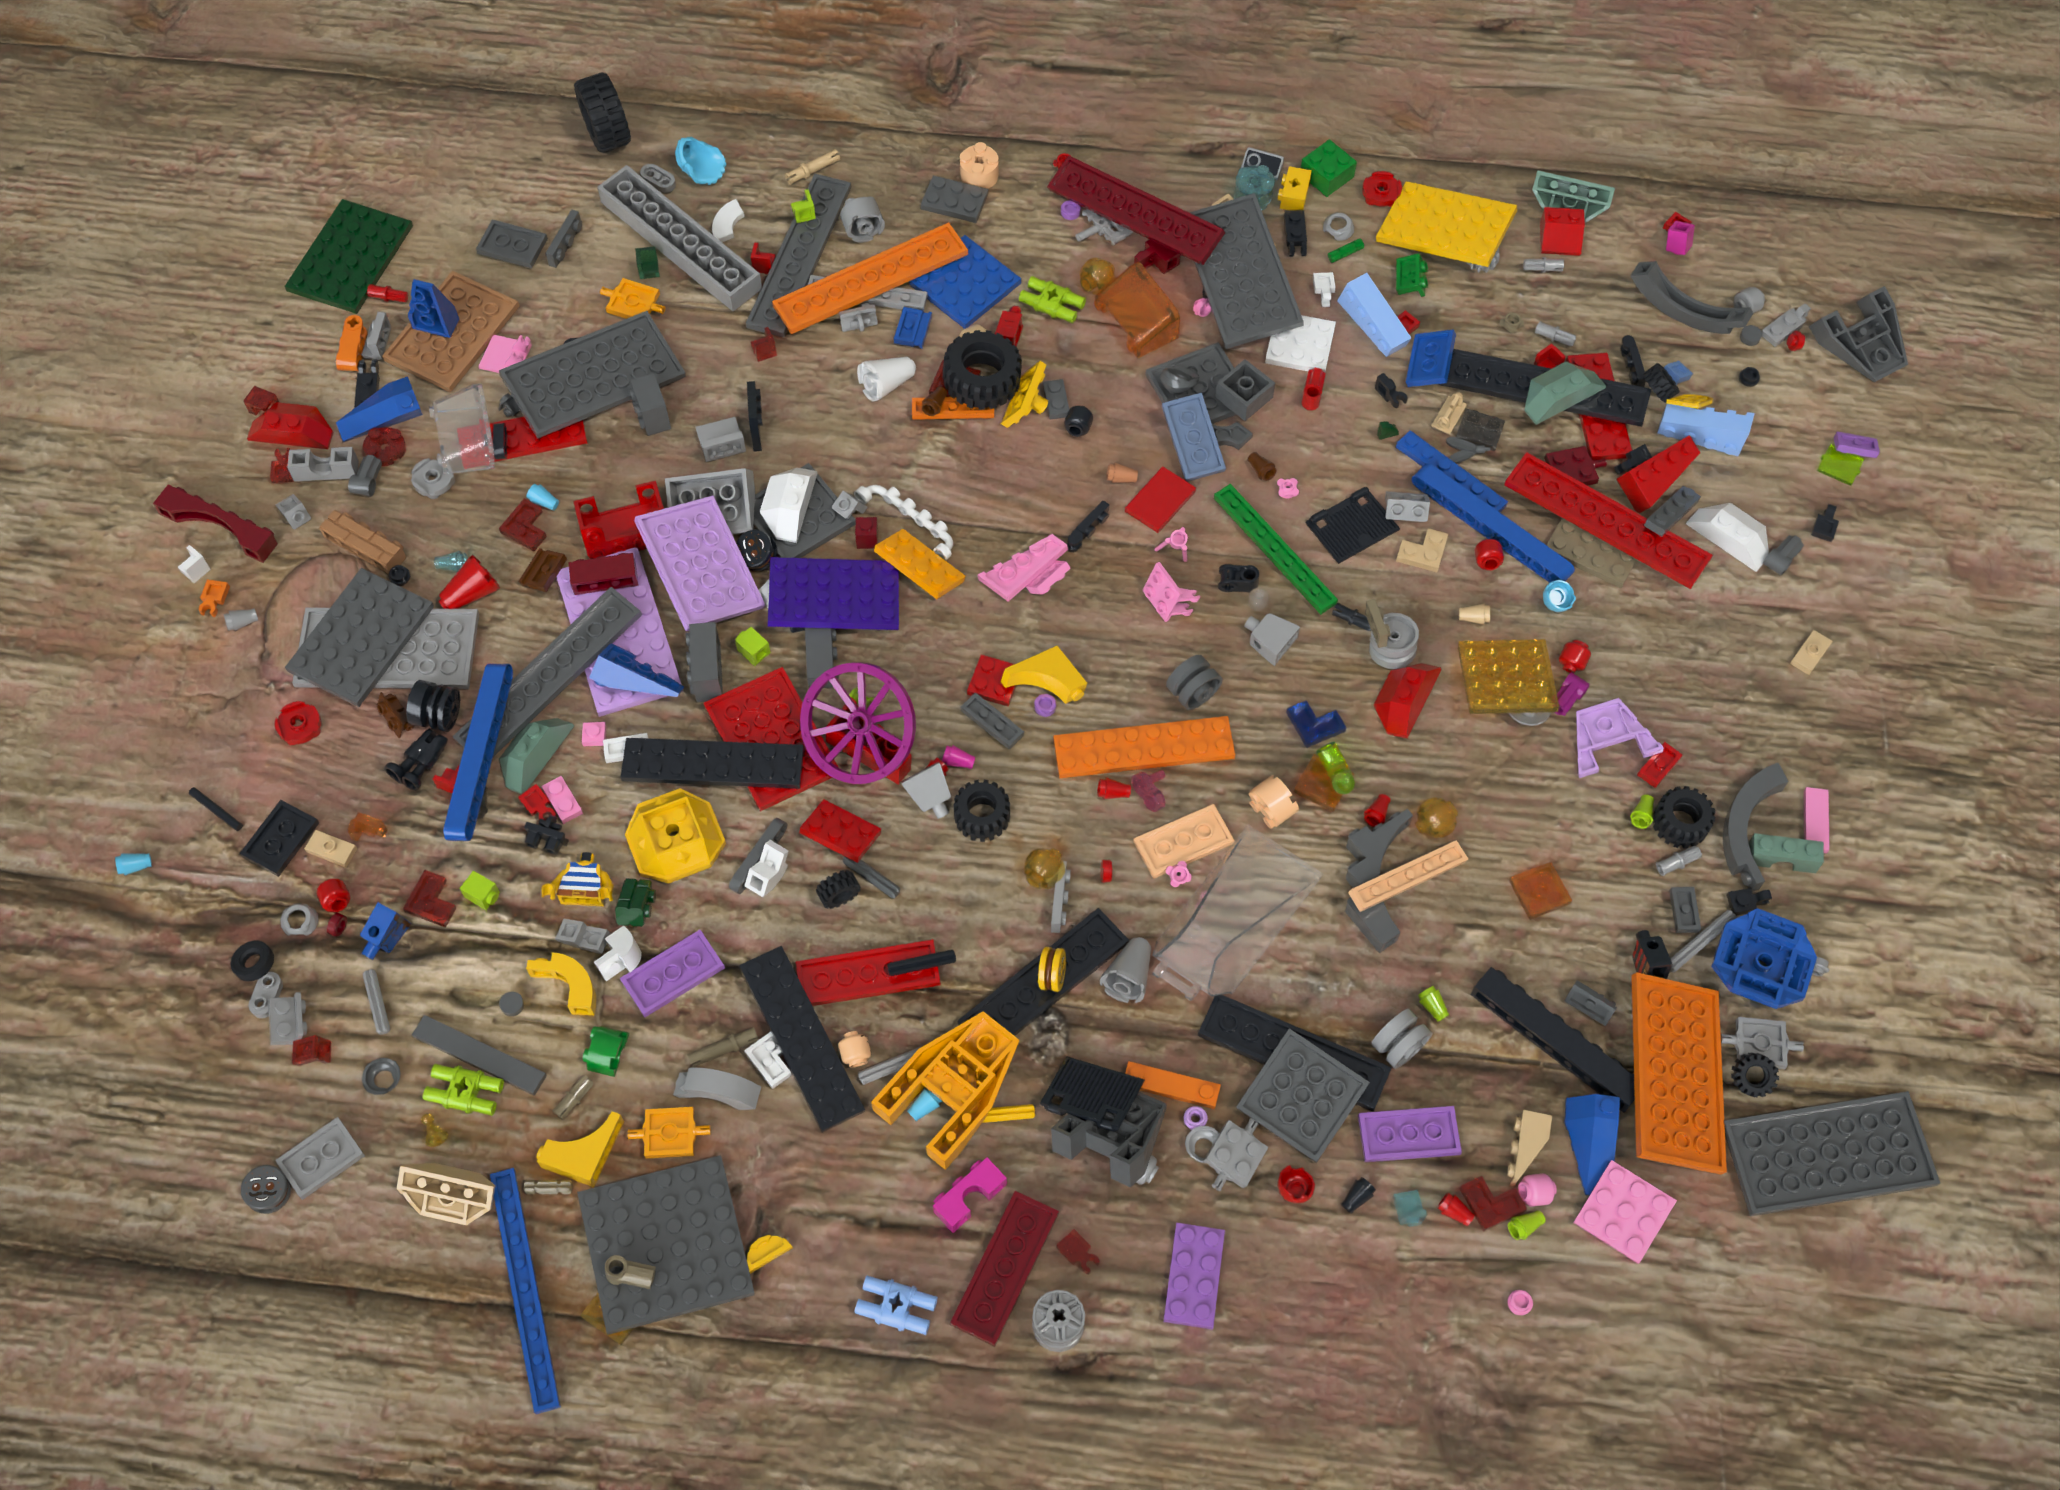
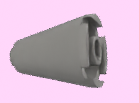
M1141 937L1132 938L1102 974L1100 984H1104L1106 987L1104 991L1112 998L1128 1003L1129 999L1135 1000V1003L1144 998L1151 956V945L1146 939Z

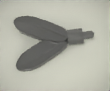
M1448 437L1446 439V443L1449 446L1461 450L1449 457L1456 464L1473 457L1475 454L1491 450L1490 447H1485V445H1475L1457 437Z

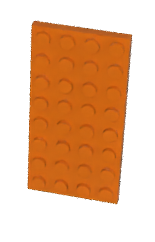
M1636 972L1631 975L1636 1157L1722 1175L1727 1172L1719 991Z

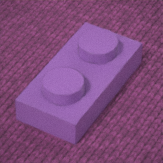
M1836 432L1834 436L1836 451L1877 458L1880 453L1878 441L1875 438L1843 432Z

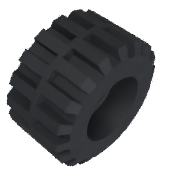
M985 779L984 782L974 780L972 785L968 782L965 784V789L961 787L958 790L959 795H956L954 798V820L957 823L958 830L962 831L965 837L970 835L973 841L976 838H980V842H985V838H989L990 841L994 840V835L998 837L1002 835V829L1006 830L1008 822H1010V802L1008 794H1005V789L1002 786L998 788V784L995 782L989 784V780ZM986 804L991 806L994 812L986 817H977L970 813V810L976 805Z
M1679 786L1675 787L1674 790H1668L1660 799L1653 813V823H1655L1653 828L1655 831H1659L1658 837L1660 839L1665 838V843L1668 845L1670 842L1673 843V847L1678 848L1682 845L1683 849L1688 848L1690 845L1693 847L1701 843L1708 835L1716 818L1714 816L1716 813L1715 808H1711L1713 803L1711 800L1706 799L1707 795L1705 793L1701 795L1698 793V789L1690 790L1689 786H1684L1683 789ZM1682 811L1689 814L1694 823L1686 824L1679 821L1673 812Z

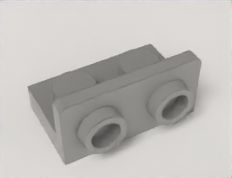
M377 312L376 319L370 324L362 352L363 358L383 359L382 355L385 352L391 331V325L386 312Z
M1386 491V519L1428 521L1430 507L1428 494Z
M295 992L294 997L269 998L270 1045L300 1044L302 1037L306 1036L307 1023L302 1021V1014H305L306 1004L305 1000H301V992Z

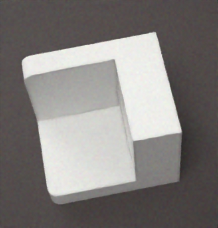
M189 545L186 549L191 556L179 565L178 568L187 578L195 583L211 569L203 556Z

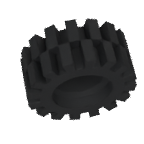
M1656 363L1643 373L1649 387L1652 388V391L1656 393L1662 402L1666 403L1667 399L1673 398L1680 392L1671 375L1659 363Z
M842 870L838 874L835 872L833 876L826 877V880H822L816 889L823 906L827 909H833L835 906L838 908L841 904H847L848 900L852 901L853 897L857 896L858 892L861 891L853 872L849 870L845 872Z
M1753 1052L1748 1053V1055L1743 1054L1740 1060L1736 1059V1066H1732L1731 1070L1734 1073L1731 1074V1078L1734 1079V1085L1738 1087L1739 1091L1748 1096L1756 1098L1758 1096L1765 1097L1766 1093L1771 1094L1773 1092L1771 1089L1773 1087L1776 1088L1778 1085L1775 1083L1776 1080H1779L1777 1072H1779L1778 1068L1774 1066L1775 1063L1762 1054ZM1752 1066H1759L1764 1072L1762 1081L1757 1084H1751L1746 1077L1748 1069Z

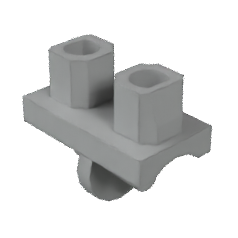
M865 303L861 304L859 308H849L839 312L843 332L859 329L862 332L864 327L878 324L874 304Z

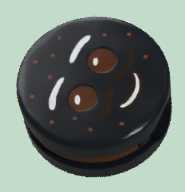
M754 529L745 532L736 543L749 570L756 572L764 571L770 567V557H777V544L775 540L761 530Z

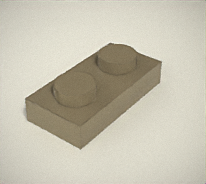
M1375 599L1366 601L1365 615L1378 648L1386 647L1388 637L1391 635L1388 624H1384L1383 610L1377 606Z

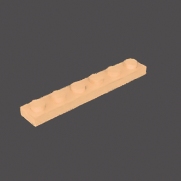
M1456 840L1352 888L1348 893L1358 910L1362 912L1465 863L1468 857Z

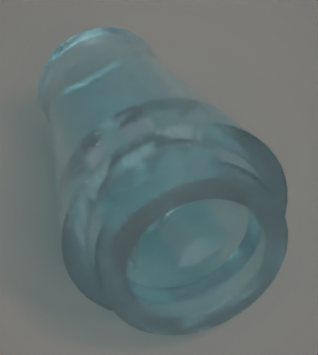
M457 551L443 556H436L434 565L436 569L457 572L468 557L466 553Z

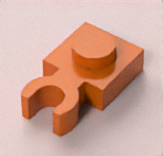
M207 579L200 596L203 601L199 606L201 615L204 616L208 609H211L210 614L212 617L217 615L218 609L216 606L217 604H224L230 589L228 582Z

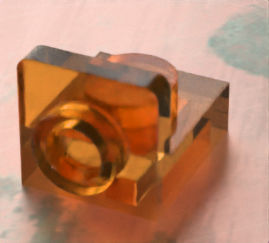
M359 812L355 819L350 821L348 826V833L354 841H358L363 832L371 837L377 835L384 838L388 831L382 820Z

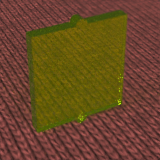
M1830 444L1825 455L1821 457L1822 461L1817 471L1851 486L1856 475H1859L1861 472L1859 469L1864 458L1855 454L1836 451V447Z

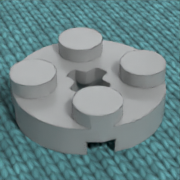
M428 458L415 465L412 470L411 481L419 494L428 496L430 499H436L452 487L455 483V477L451 465L446 460L441 458L430 460ZM437 475V478L434 480H430L429 476Z

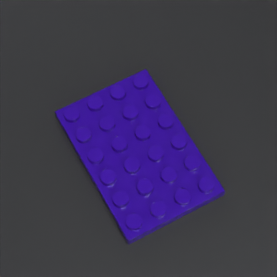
M770 557L768 627L899 630V570L883 560Z

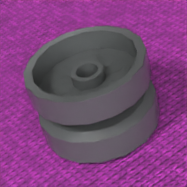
M1195 655L1181 663L1172 672L1166 682V687L1174 696H1179L1178 701L1185 709L1193 710L1207 702L1218 691L1223 678L1215 669H1210L1209 662L1202 655Z

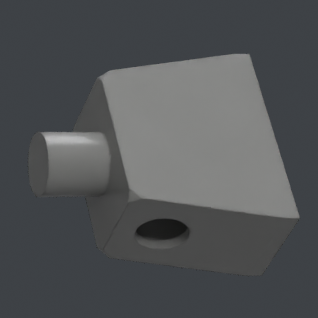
M1271 613L1267 614L1261 622L1250 616L1244 626L1252 631L1250 645L1274 666L1296 641L1300 630L1298 625Z
M939 762L901 781L903 787L923 812L932 808L937 819L950 813L944 801L951 798Z

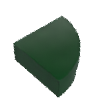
M1387 421L1379 423L1377 432L1379 440L1399 435L1395 424H1389Z

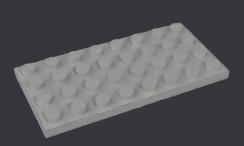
M305 608L299 648L330 608ZM432 609L374 688H412L416 681L424 680L436 683L437 687L443 684L448 687H457L458 689H469L479 620L478 609ZM295 675L293 676L292 684L294 687L319 688Z

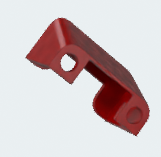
M656 480L635 485L639 503L604 512H598L594 496L573 501L581 535L590 559L626 551L631 548H638V551L647 549L634 520L636 516L664 509ZM650 488L654 490L651 496L646 497L642 495L645 489ZM585 504L592 506L589 512H583L580 509Z

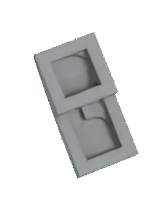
M563 919L555 939L572 947L602 954L607 943L605 938L611 933L607 929L587 926L581 921Z

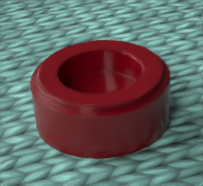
M338 912L335 913L328 922L327 933L335 937L340 936L346 928L347 917Z

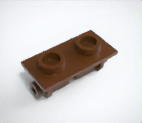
M381 692L377 703V710L387 720L390 730L394 731L398 738H401L402 731H410L414 728V725L408 723L406 711L398 713L403 711L404 707L397 696L392 694L384 696Z

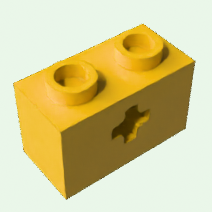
M1289 166L1287 174L1283 173L1281 185L1284 188L1279 189L1277 199L1281 201L1280 209L1304 210L1312 170Z

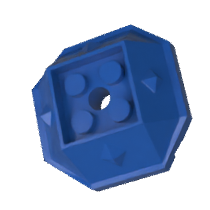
M1757 908L1724 925L1711 967L1730 992L1778 1009L1804 1000L1817 956L1806 936L1807 933L1803 925ZM1759 960L1763 961L1767 965V967L1762 966L1759 963Z

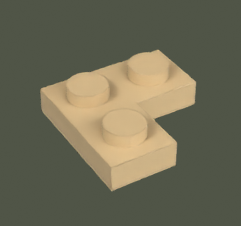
M1428 528L1423 545L1402 540L1396 561L1438 572L1448 534Z

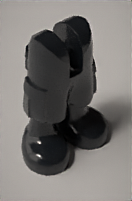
M429 728L404 752L406 759L401 764L389 762L385 765L384 770L398 783L402 784L403 782L407 788L417 791L421 787L423 773L433 768L440 754L444 751L448 738L441 734L436 736V732ZM413 765H417L412 772H409Z

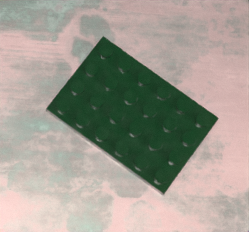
M342 199L284 286L286 291L358 314L368 298V286L370 284H377L412 229V221Z

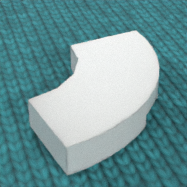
M736 199L724 205L713 220V236L721 242L734 238V225L744 218V212Z

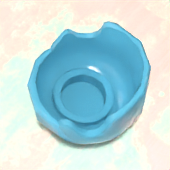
M1562 580L1550 582L1543 591L1544 604L1549 610L1554 612L1567 611L1572 608L1576 600L1573 588L1568 582Z

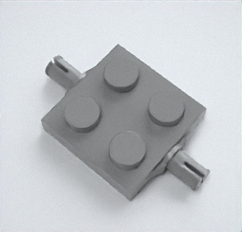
M1738 1017L1736 1019L1735 1035L1721 1033V1044H1734L1737 1051V1059L1740 1060L1743 1054L1759 1053L1775 1063L1774 1066L1778 1069H1786L1788 1066L1787 1054L1789 1050L1802 1052L1804 1049L1803 1041H1789L1786 1033V1021Z
M1249 1119L1245 1129L1240 1128L1230 1120L1226 1121L1206 1155L1204 1162L1213 1167L1218 1174L1215 1182L1212 1184V1187L1216 1188V1190L1221 1191L1226 1180L1245 1188L1267 1151L1268 1146L1260 1142L1253 1135L1254 1130L1259 1124L1254 1119Z

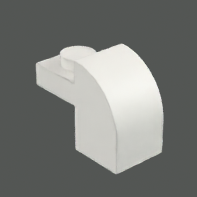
M772 840L766 842L760 861L749 869L745 887L762 897L772 891L787 869L788 864L785 861L789 851Z
M623 925L605 938L611 950L594 961L606 981L625 968L632 972L641 960V950L630 931Z

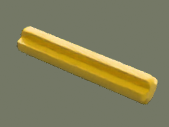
M1033 1104L995 1107L991 1109L982 1123L1034 1118L1035 1107Z

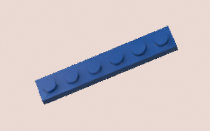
M1409 431L1397 442L1396 448L1419 465L1423 466L1426 463L1434 465L1497 511L1501 512L1507 506L1508 501L1412 431Z

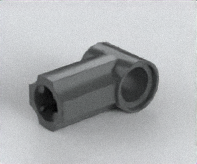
M373 455L363 457L357 474L350 477L348 484L350 493L369 497L373 496L376 489V478L382 466L380 459Z
M1789 535L1777 549L1774 548L1769 553L1763 564L1782 576L1791 565L1793 559L1802 550L1804 544L1796 535Z

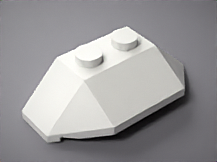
M794 468L770 477L760 514L777 540L797 543L818 474L817 471Z
M1732 503L1700 508L1686 523V525L1755 572L1759 570L1769 555L1766 526Z

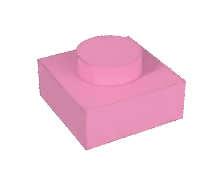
M583 723V746H603V740L606 739V723Z

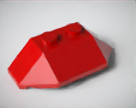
M275 402L252 422L247 439L248 441L329 449L334 432L316 406Z
M1419 663L1390 671L1373 704L1387 734L1408 738L1442 670L1441 667Z

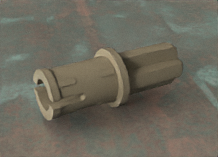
M585 1075L582 1076L569 1092H565L567 1095L552 1111L565 1120L577 1104H581L580 1100L593 1086V1081Z

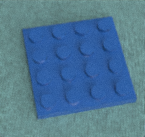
M966 235L960 239L967 247L968 255L909 281V285L915 290L928 292L927 299L964 329L972 325L1021 284V278Z

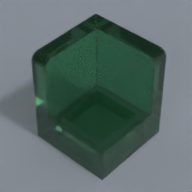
M654 246L635 248L640 279L660 277L656 248Z

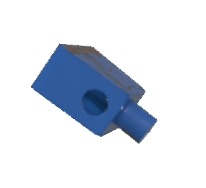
M378 902L360 933V936L368 941L361 954L373 960L380 949L390 953L411 923L397 912Z

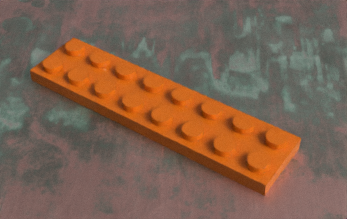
M1228 716L1053 735L1059 779L1235 759Z

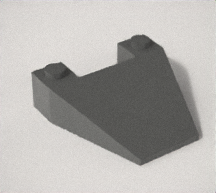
M1885 286L1856 302L1865 317L1864 320L1847 328L1836 310L1809 326L1819 345L1873 382L1908 365L1895 303Z
M1139 1092L1118 1132L1100 1128L1096 1122L1068 1114L1051 1128L1052 1151L1072 1160L1086 1147L1110 1158L1111 1179L1132 1187L1146 1173L1167 1104ZM1107 1111L1104 1119L1113 1121L1116 1114Z

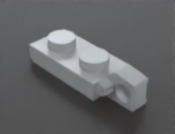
M1803 304L1797 310L1794 308L1788 310L1761 331L1762 337L1774 347L1778 346L1793 331H1798L1802 328L1807 320L1805 317L1808 316L1811 308L1807 304Z

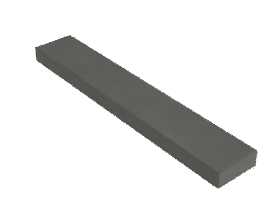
M426 1015L423 1016L412 1033L414 1038L496 1078H501L504 1082L533 1096L536 1095L547 1076L545 1072Z

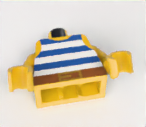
M583 852L581 853L580 863L569 862L566 869H563L551 883L542 885L541 897L544 898V896L550 895V899L554 900L557 893L561 904L604 907L605 898L613 901L612 892L614 885L608 873L602 870L601 865L594 863L595 855Z

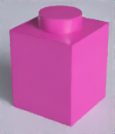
M1675 221L1668 229L1666 251L1673 252L1676 255H1685L1693 245L1695 225Z

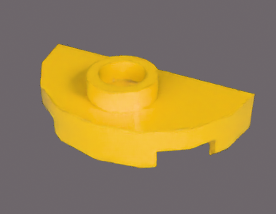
M766 1235L758 1238L750 1246L747 1254L750 1274L793 1248L792 1245L785 1238Z

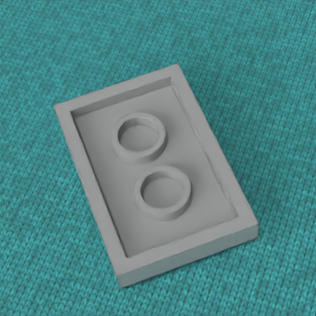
M337 1117L275 1161L303 1200L365 1157V1155L342 1121Z

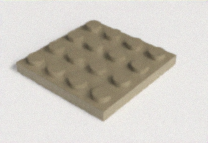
M1564 518L1559 522L1547 544L1549 548L1568 560L1574 567L1621 589L1637 561L1632 556Z

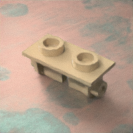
M1456 392L1451 397L1448 396L1431 427L1449 435L1451 434L1467 406L1463 402V395L1460 392Z

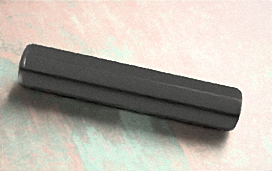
M844 856L843 863L889 897L895 899L899 895L900 887L862 860L856 863Z

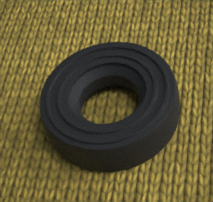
M254 940L240 946L233 954L231 969L241 980H258L271 969L274 963L273 951L262 941ZM255 954L260 955L259 961L254 966L245 967L248 958Z

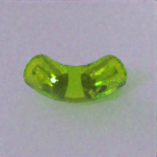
M1336 742L1328 743L1318 749L1316 754L1324 766L1334 790L1339 794H1348L1355 787L1353 774Z

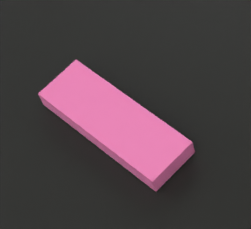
M1805 787L1804 839L1823 842L1824 853L1827 854L1829 852L1828 790Z

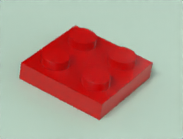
M980 655L967 689V695L972 696L974 693H977L984 700L1009 707L1017 685L1005 688L1001 683V679L1005 669L1015 664Z

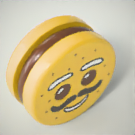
M1043 948L1038 970L1040 990L1059 992L1062 989L1066 969V953L1063 948Z

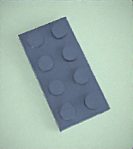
M1202 393L1162 403L1161 407L1185 481L1188 482L1226 471Z

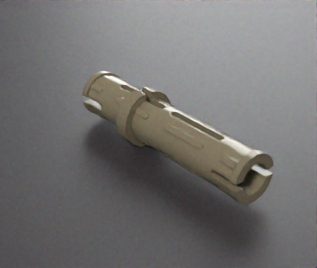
M754 1027L735 1035L732 1033L722 1041L687 1055L692 1068L732 1051L738 1052L740 1048L757 1042L759 1039Z

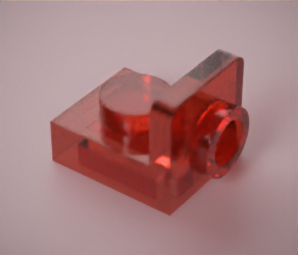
M317 1035L293 1041L292 1064L301 1066L315 1061L324 1064L330 1063L331 1041Z

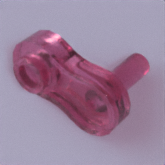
M1163 770L1151 775L1139 772L1132 776L1134 790L1143 798L1146 808L1152 812L1162 810L1166 804L1162 792L1153 784L1165 778Z

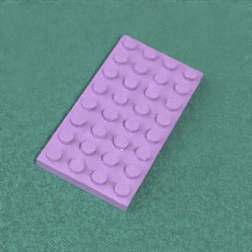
M631 548L607 555L614 556L620 553H633L639 586L615 590L642 613V616L612 644L636 655L635 660L639 663L650 664L653 672L656 674L664 673L681 684L638 548ZM569 567L562 568L557 575L558 584L571 624L606 592L599 591L574 595L570 583ZM596 660L585 669L599 717L667 697L665 695L597 685L594 680L589 678Z

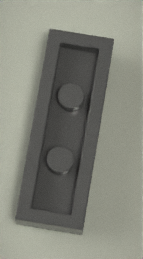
M571 209L546 251L549 266L557 268L560 261H563L568 247L573 244L577 232H580L582 221L579 211Z
M974 693L960 707L961 712L1009 750L1024 736V731L977 693Z

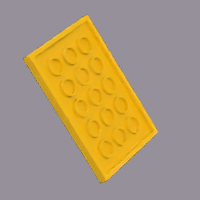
M1406 181L1402 187L1401 195L1397 197L1376 235V242L1489 267L1517 212V205Z

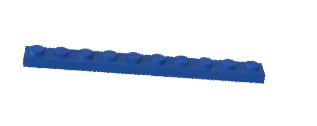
M511 1168L490 1174L491 1182L495 1185L494 1200L535 1414H540L561 1408L516 1170Z

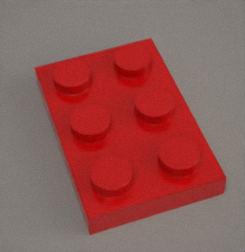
M823 799L800 827V834L858 863L880 836L882 828Z

